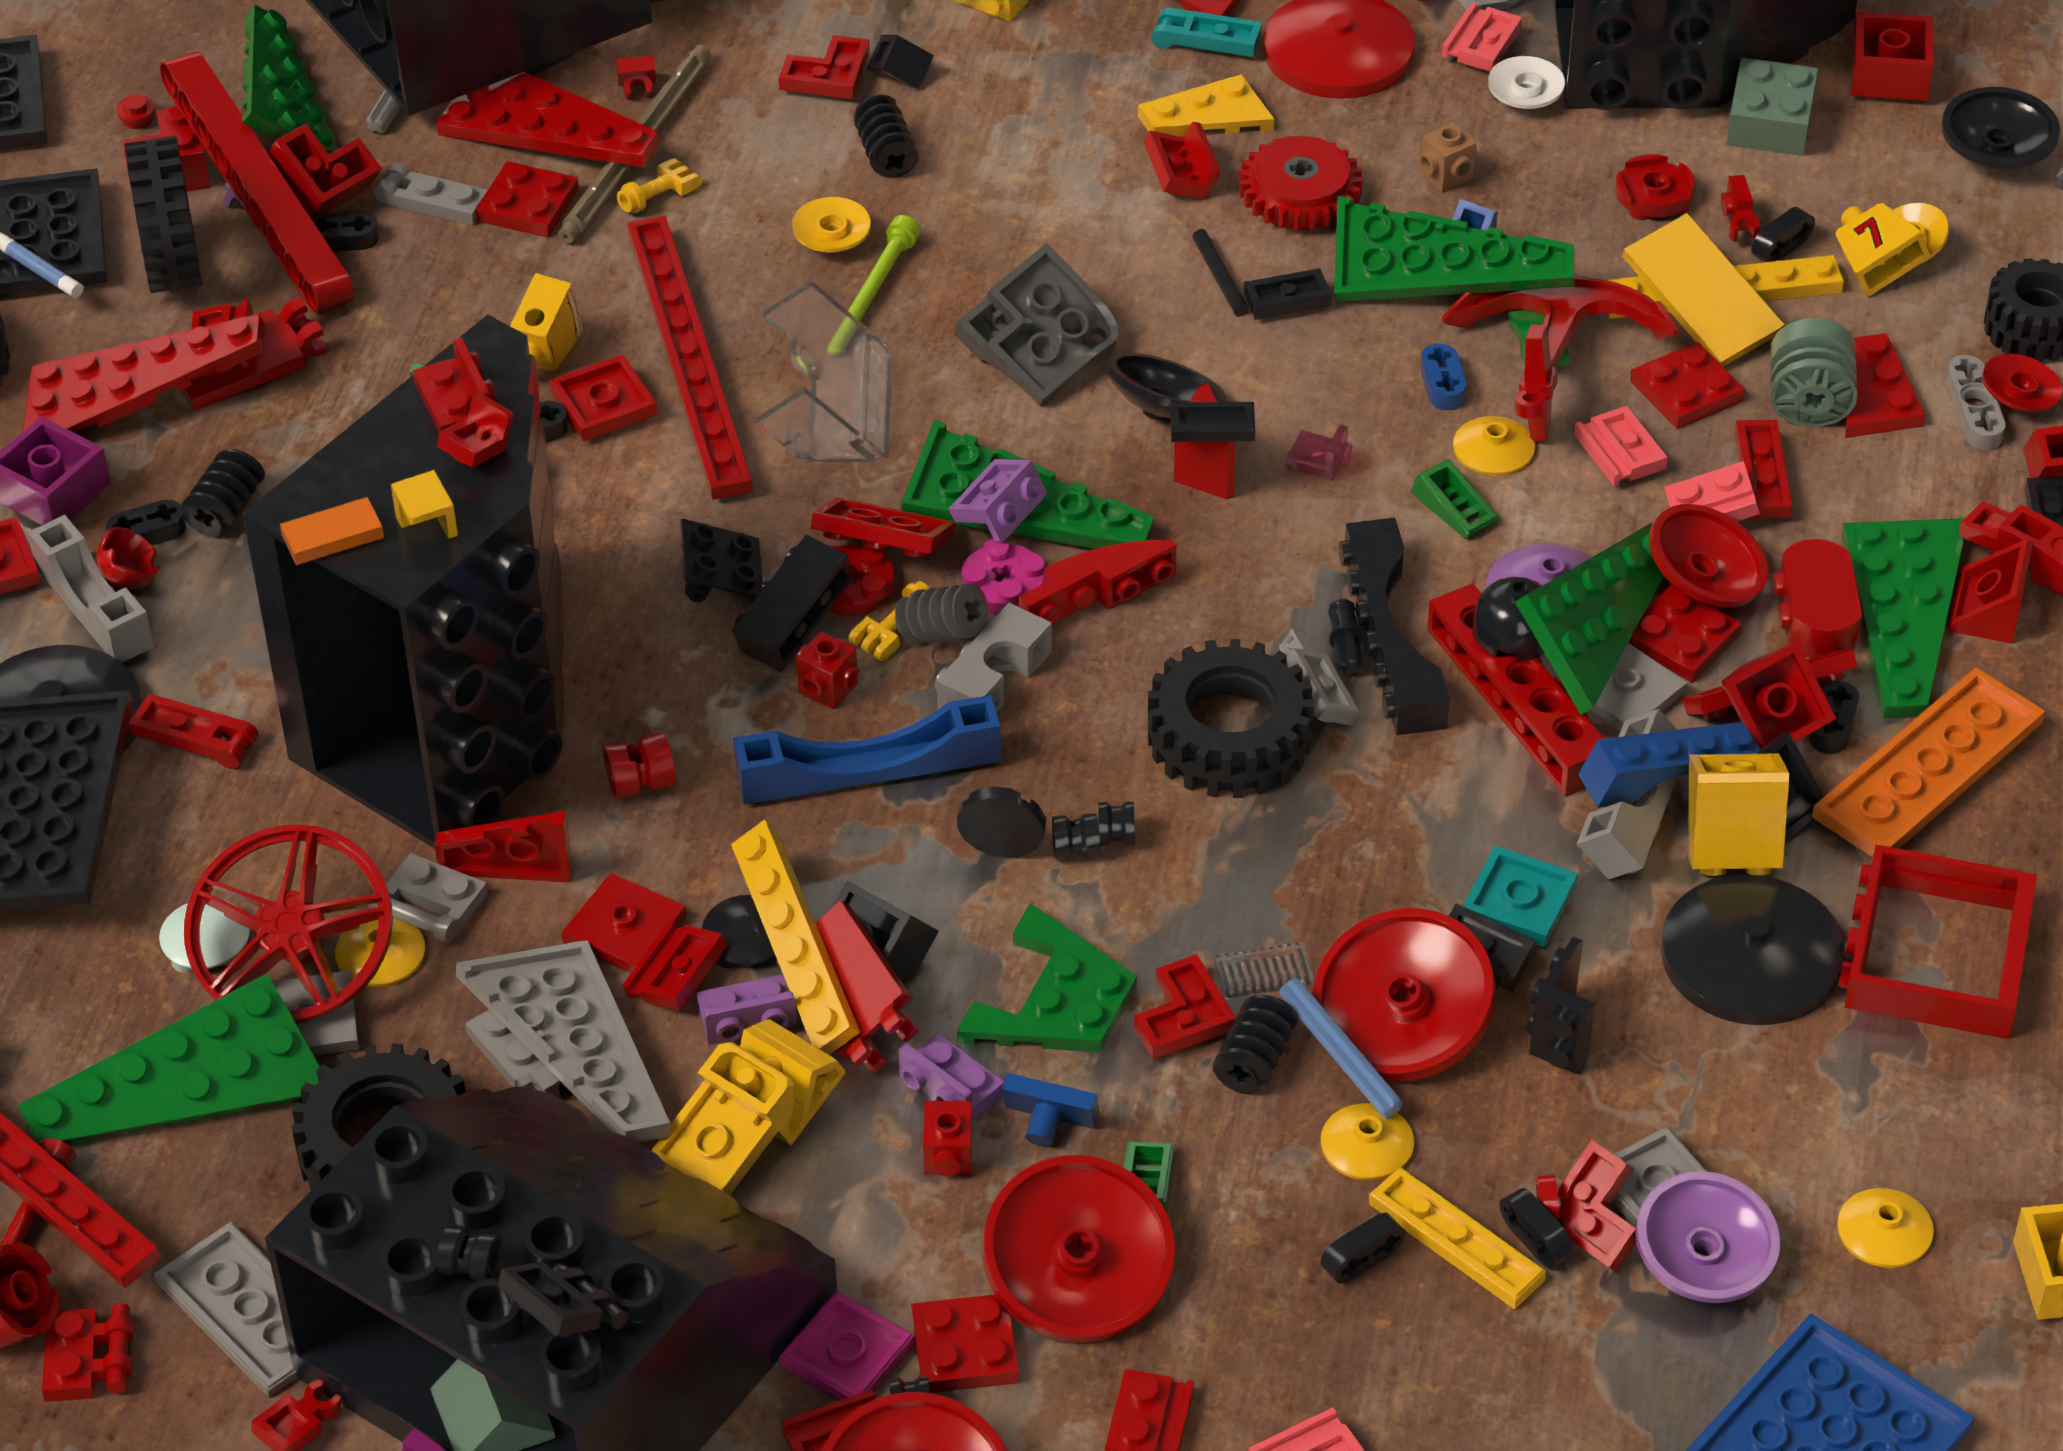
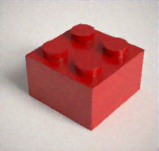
M1856 12L1851 43V96L1928 101L1934 66L1933 17Z

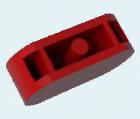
M1808 539L1791 545L1783 553L1780 572H1774L1772 580L1774 598H1781V603L1778 606L1779 627L1786 628L1789 644L1797 641L1804 656L1808 658L1836 650H1853L1858 642L1862 611L1850 553L1842 546L1822 539Z

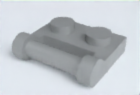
M412 853L407 856L386 883L392 902L393 918L433 933L434 939L446 944H450L488 895L486 882ZM401 899V900L406 901V902H408V903L414 904V905H416V906H419V907H421V908H424V909H426V910H429V911H431V912H434V913H436V914H439V915H441V917H438V916H436V915L430 914V913H428V912H425V911H423V910H420V909H418V908H415V907H413V906H410V905H408V904H405V903H403V902H400L399 900ZM377 903L368 905V909L378 907Z

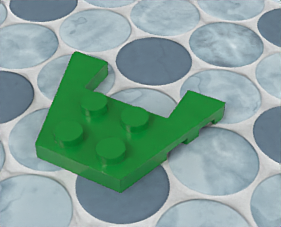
M1029 904L1013 932V945L1049 956L1048 963L1019 1014L1016 1015L973 1001L957 1029V1041L964 1044H974L975 1039L997 1040V1046L1014 1047L1017 1041L1042 1043V1049L1101 1053L1137 987V976L1039 908Z

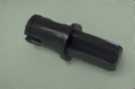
M1339 599L1331 603L1328 609L1332 628L1329 634V643L1335 648L1337 668L1343 670L1344 675L1351 676L1353 672H1358L1363 667L1360 649L1363 633L1357 627L1354 603L1350 600Z

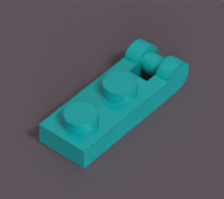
M1165 8L1160 12L1157 21L1158 25L1153 30L1151 40L1155 46L1162 49L1169 48L1173 44L1199 50H1211L1237 56L1254 57L1262 35V22L1183 9Z

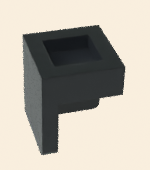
M881 35L866 69L879 76H892L912 88H919L934 55L899 35Z

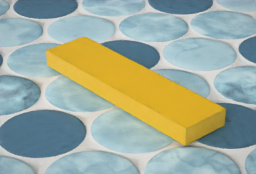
M1399 1167L1369 1194L1370 1206L1380 1213L1388 1212L1406 1232L1514 1310L1545 1282L1546 1270L1403 1168Z

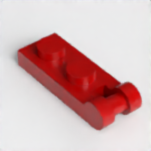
M150 693L129 722L133 736L216 759L221 765L229 769H236L245 757L244 749L250 748L259 736L255 726L247 721ZM224 736L231 739L226 741L221 739V737Z

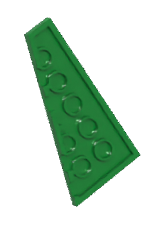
M1338 196L1334 279L1336 302L1453 295L1466 292L1484 293L1575 287L1574 244L1527 235L1524 238L1503 234L1502 229L1488 227L1487 231L1469 227L1468 222L1410 210L1403 214L1386 210L1385 205L1370 203V206L1352 203L1351 198Z
M934 419L901 502V509L903 511L954 521L949 508L994 459H1025L1003 449L992 451L978 444V438L964 433L962 437L947 431L945 423ZM1034 464L1047 494L1011 533L1097 549L1115 544L1150 540L1154 529V517L1113 498L1099 499L1088 494V487L1075 481L1070 486L1055 479L1054 472ZM955 523L957 525L989 530L986 523Z
M1651 523L1515 601L1581 715L1595 707L1663 577L1650 551L1649 533L1652 527Z

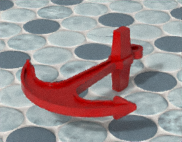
M1575 276V287L1484 292L1476 295L1466 292L1442 317V322L1446 325L1465 329H1472L1476 324L1475 320L1513 309L1532 310L1545 317L1543 325H1531L1526 336L1524 373L1519 382V392L1514 396L1515 414L1521 418L1528 419L1530 439L1533 441H1546L1551 428L1552 397L1558 383L1556 366L1577 325L1583 319L1602 313H1615L1626 316L1642 326L1653 330V335L1656 339L1674 336L1678 333L1677 326L1659 301L1655 302L1642 292L1616 282Z

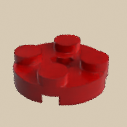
M1647 154L1631 158L1625 163V169L1617 173L1616 197L1624 207L1629 209V215L1636 220H1647L1650 217L1683 215L1688 212L1694 193L1695 180L1691 170L1680 161L1679 167L1667 163L1668 157L1663 155ZM1649 184H1655L1656 187H1651V186H1648V185H1649Z
M856 544L838 547L830 546L847 555L854 577H857V583L849 584L832 606L830 612L841 616L866 615L877 610L878 603L884 600L886 596L887 601L890 599L894 592V569L890 560L884 555V549H875Z

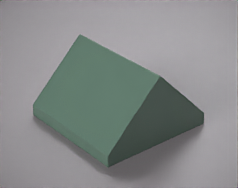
M459 1359L430 1388L453 1451H519L556 1438L547 1412Z

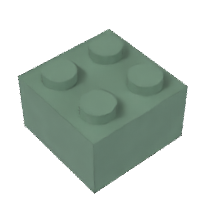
M1741 57L1730 113L1727 145L1804 156L1818 68Z

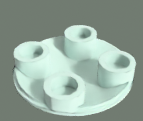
M188 903L174 910L166 918L159 934L162 951L171 960L172 967L179 972L192 971L184 945V919ZM205 904L200 923V945L205 964L208 969L220 965L229 966L246 946L250 929L225 917L224 913Z

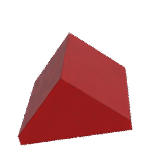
M1204 384L1199 386L1189 402H1217L1209 385ZM1236 441L1174 442V482L1224 499L1234 498Z
M2029 538L1960 568L1947 625L1952 632L2013 644L2033 542Z
M1797 641L1741 665L1721 681L1741 722L1750 731L1760 749H1763L1783 732H1789L1794 742L1837 719Z

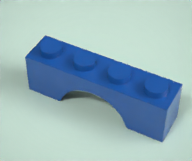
M1743 722L1598 739L1578 775L1597 808L1607 807L1622 801L1632 804L1656 785L1675 777L1689 775V755L1756 754L1761 749Z

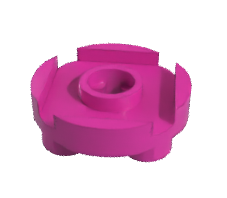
M994 539L985 542L984 548L973 552L962 566V585L975 584L981 588L986 596L988 614L998 615L1008 603L1019 607L1020 595L1044 583L1043 558L1025 547L1008 544L1007 541L995 542ZM1000 576H1007L1011 578L1003 579L1001 582L996 581V578Z

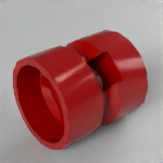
M664 731L639 736L636 744L633 745L628 740L602 745L609 785L616 800L638 795L644 786H647L651 791L676 786L674 762Z

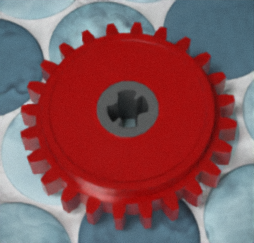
M1305 135L1287 136L1278 140L1275 138L1267 145H1259L1258 153L1251 151L1249 153V160H1243L1242 170L1239 171L1240 198H1244L1245 208L1253 207V216L1261 215L1264 218V223L1275 224L1278 228L1298 231L1314 230L1323 226L1329 227L1330 223L1335 220L1337 221L1338 196L1351 198L1352 203L1355 204L1360 203L1363 186L1362 168L1357 167L1356 158H1348L1349 151L1347 149L1340 150L1335 142L1330 143L1320 137L1315 138Z

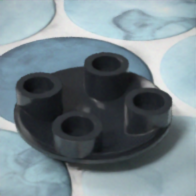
M739 895L725 899L708 912L703 921L702 929L721 933L727 944L726 949L716 961L720 967L733 968L737 965H753L765 961H777L751 895Z

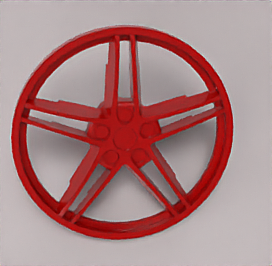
M282 825L255 832L235 842L219 854L196 883L190 896L184 919V945L189 964L202 987L216 1001L265 975L278 962L284 959L291 965L301 984L315 1002V1005L306 1008L288 1010L296 1024H301L322 1018L354 999L369 984L380 968L390 944L393 928L390 893L384 878L372 859L362 848L341 834L310 825ZM305 841L307 843L300 891H290L297 865L296 859L300 843ZM292 842L277 901H270L218 882L235 863L250 853L269 845ZM318 844L333 848L355 862L367 876L375 895L314 904L313 898L318 867L315 863ZM213 889L230 894L234 898L259 906V909L254 916L224 900L210 895ZM374 903L378 905L377 908L361 910L327 920L324 917L325 913L355 909L356 906ZM205 904L224 913L225 917L257 932V935L216 980H214L205 964L200 945V923ZM378 920L377 936L368 960L356 977L339 991L333 979V972L322 951L324 945L323 937L358 929L361 924ZM261 948L265 953L262 954L258 959H256L225 990H223L221 987L231 978V976L236 971L239 972L240 969ZM313 961L316 962L332 997L323 1001L303 965L310 964Z

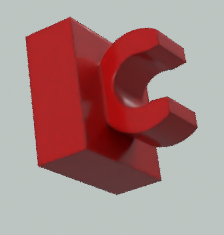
M654 55L616 59L618 86H623L625 98L627 100L631 99V88L636 84L643 85L646 98H650L653 93L652 83H656Z

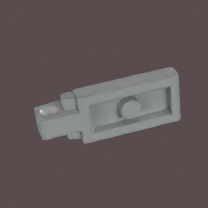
M1291 628L1284 641L1279 644V649L1287 655L1288 667L1290 668L1298 664L1303 669V682L1310 681L1312 699L1314 700L1313 715L1318 720L1326 723L1334 722L1351 725L1359 715V711L1328 655L1316 651L1305 630Z
M490 1010L465 1023L466 1033L511 1087L535 1088L560 1099L562 1098L559 1092V1079Z

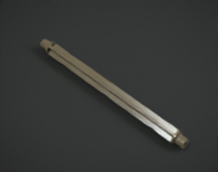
M698 44L693 51H689L685 55L683 61L637 121L638 123L656 131L659 129L698 74L705 68L706 60L710 56V51L705 45ZM613 162L605 164L568 216L562 221V227L558 231V238L562 242L570 244L577 236L582 235L589 222L631 165Z

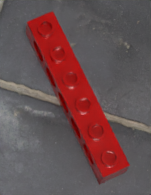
M1473 583L1430 600L1427 631L1561 793L1566 797L1585 789L1586 787L1578 774L1597 740L1608 737L1598 732L1589 721L1587 713L1582 715L1579 713L1574 702L1566 694L1563 684L1559 679L1553 678L1542 665L1540 657L1526 661H1517L1518 654H1507L1497 650V655L1495 656L1478 645L1472 634L1474 608L1482 593Z

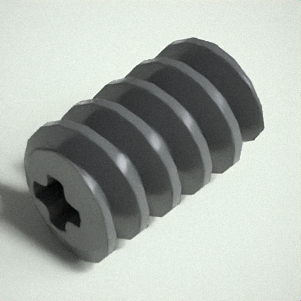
M975 584L916 590L909 597H904L898 601L895 610V620L899 633L905 640L913 644L972 638L982 631L988 618L986 596L981 588Z

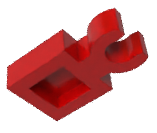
M320 1379L315 1380L305 1388L304 1397L299 1401L288 1393L251 1421V1431L272 1451H299L322 1434V1421L330 1420L339 1414L341 1410V1396L336 1394L328 1401H318L317 1399L324 1395V1382Z

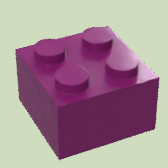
M42 416L0 451V503L41 525L63 515H66L70 520L111 484L102 447Z

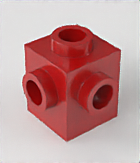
M819 632L809 645L806 644L799 650L795 659L799 694L835 710L858 684L860 671L857 667L856 647L842 639H836L823 632Z

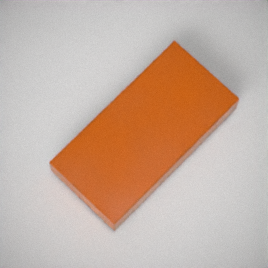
M368 497L280 524L282 537L296 565L384 538L383 527Z

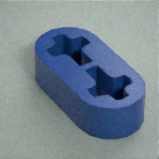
M1437 343L1424 348L1421 357V375L1431 404L1441 410L1458 409L1465 402L1466 379L1456 350L1449 345ZM1438 362L1445 368H1439ZM1447 385L1449 391H1446L1445 387L1442 386Z

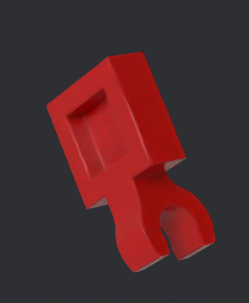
M1744 175L1729 176L1727 192L1721 194V209L1724 216H1729L1728 235L1733 242L1738 241L1739 231L1743 230L1749 231L1754 240L1760 228V221L1752 210L1753 198Z

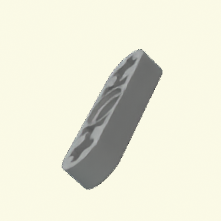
M1972 355L1955 356L1948 364L1946 384L1965 438L1976 449L1984 451L1994 450L2002 444L2006 424L1997 399L1984 386L1982 372L1985 365L1979 358ZM1967 378H1971V383H1967ZM1971 398L1982 400L1985 403V405L1973 406L1968 404L1965 400ZM1984 421V427H1979L1980 422Z

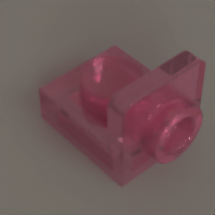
M1340 424L1333 438L1301 430L1287 455L1286 468L1333 481L1340 466L1346 467L1351 457L1352 443L1348 442V426Z

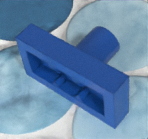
M1006 1074L1002 1086L1006 1108L1032 1114L1025 1135L1026 1140L1043 1147L1051 1146L1059 1121L1095 1129L1100 1114L1096 1093L1016 1074Z

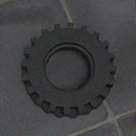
M177 136L124 143L137 227L150 292L157 293L202 286Z
M1231 639L1230 646L1217 647L1215 640L1205 641V650L1196 652L1192 646L1182 649V660L1180 662L1170 657L1164 662V675L1155 673L1152 679V691L1148 692V746L1152 745V757L1156 764L1165 761V775L1172 780L1180 774L1184 777V788L1193 791L1199 784L1208 787L1207 796L1217 797L1219 790H1232L1233 798H1243V790L1255 788L1258 795L1268 792V782L1275 780L1281 786L1288 782L1289 768L1299 772L1304 766V754H1310L1314 712L1310 681L1303 682V669L1298 664L1290 668L1286 666V654L1278 651L1275 655L1270 656L1265 653V644L1256 642L1252 649L1240 647L1241 639ZM1215 695H1241L1259 700L1268 707L1271 715L1260 726L1243 732H1222L1208 728L1194 719L1190 710L1200 700Z
M392 1043L389 1053H377L375 1044L365 1046V1056L353 1059L348 1051L338 1055L340 1066L333 1070L325 1064L316 1070L319 1083L313 1085L305 1082L300 1089L303 1103H294L292 1110L295 1125L291 1126L303 1181H309L310 1191L353 1148L345 1143L340 1136V1129L344 1121L353 1113L374 1103L394 1101L407 1103L422 1098L442 1100L465 1094L464 1080L460 1074L451 1076L450 1064L443 1058L434 1065L431 1064L428 1050L418 1048L413 1056L404 1054L403 1044Z

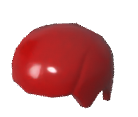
M114 527L108 530L96 551V564L101 574L109 583L121 589L126 587L128 590H142L154 580L160 569L158 565L155 567L153 565L157 554L155 547L141 535L126 528Z

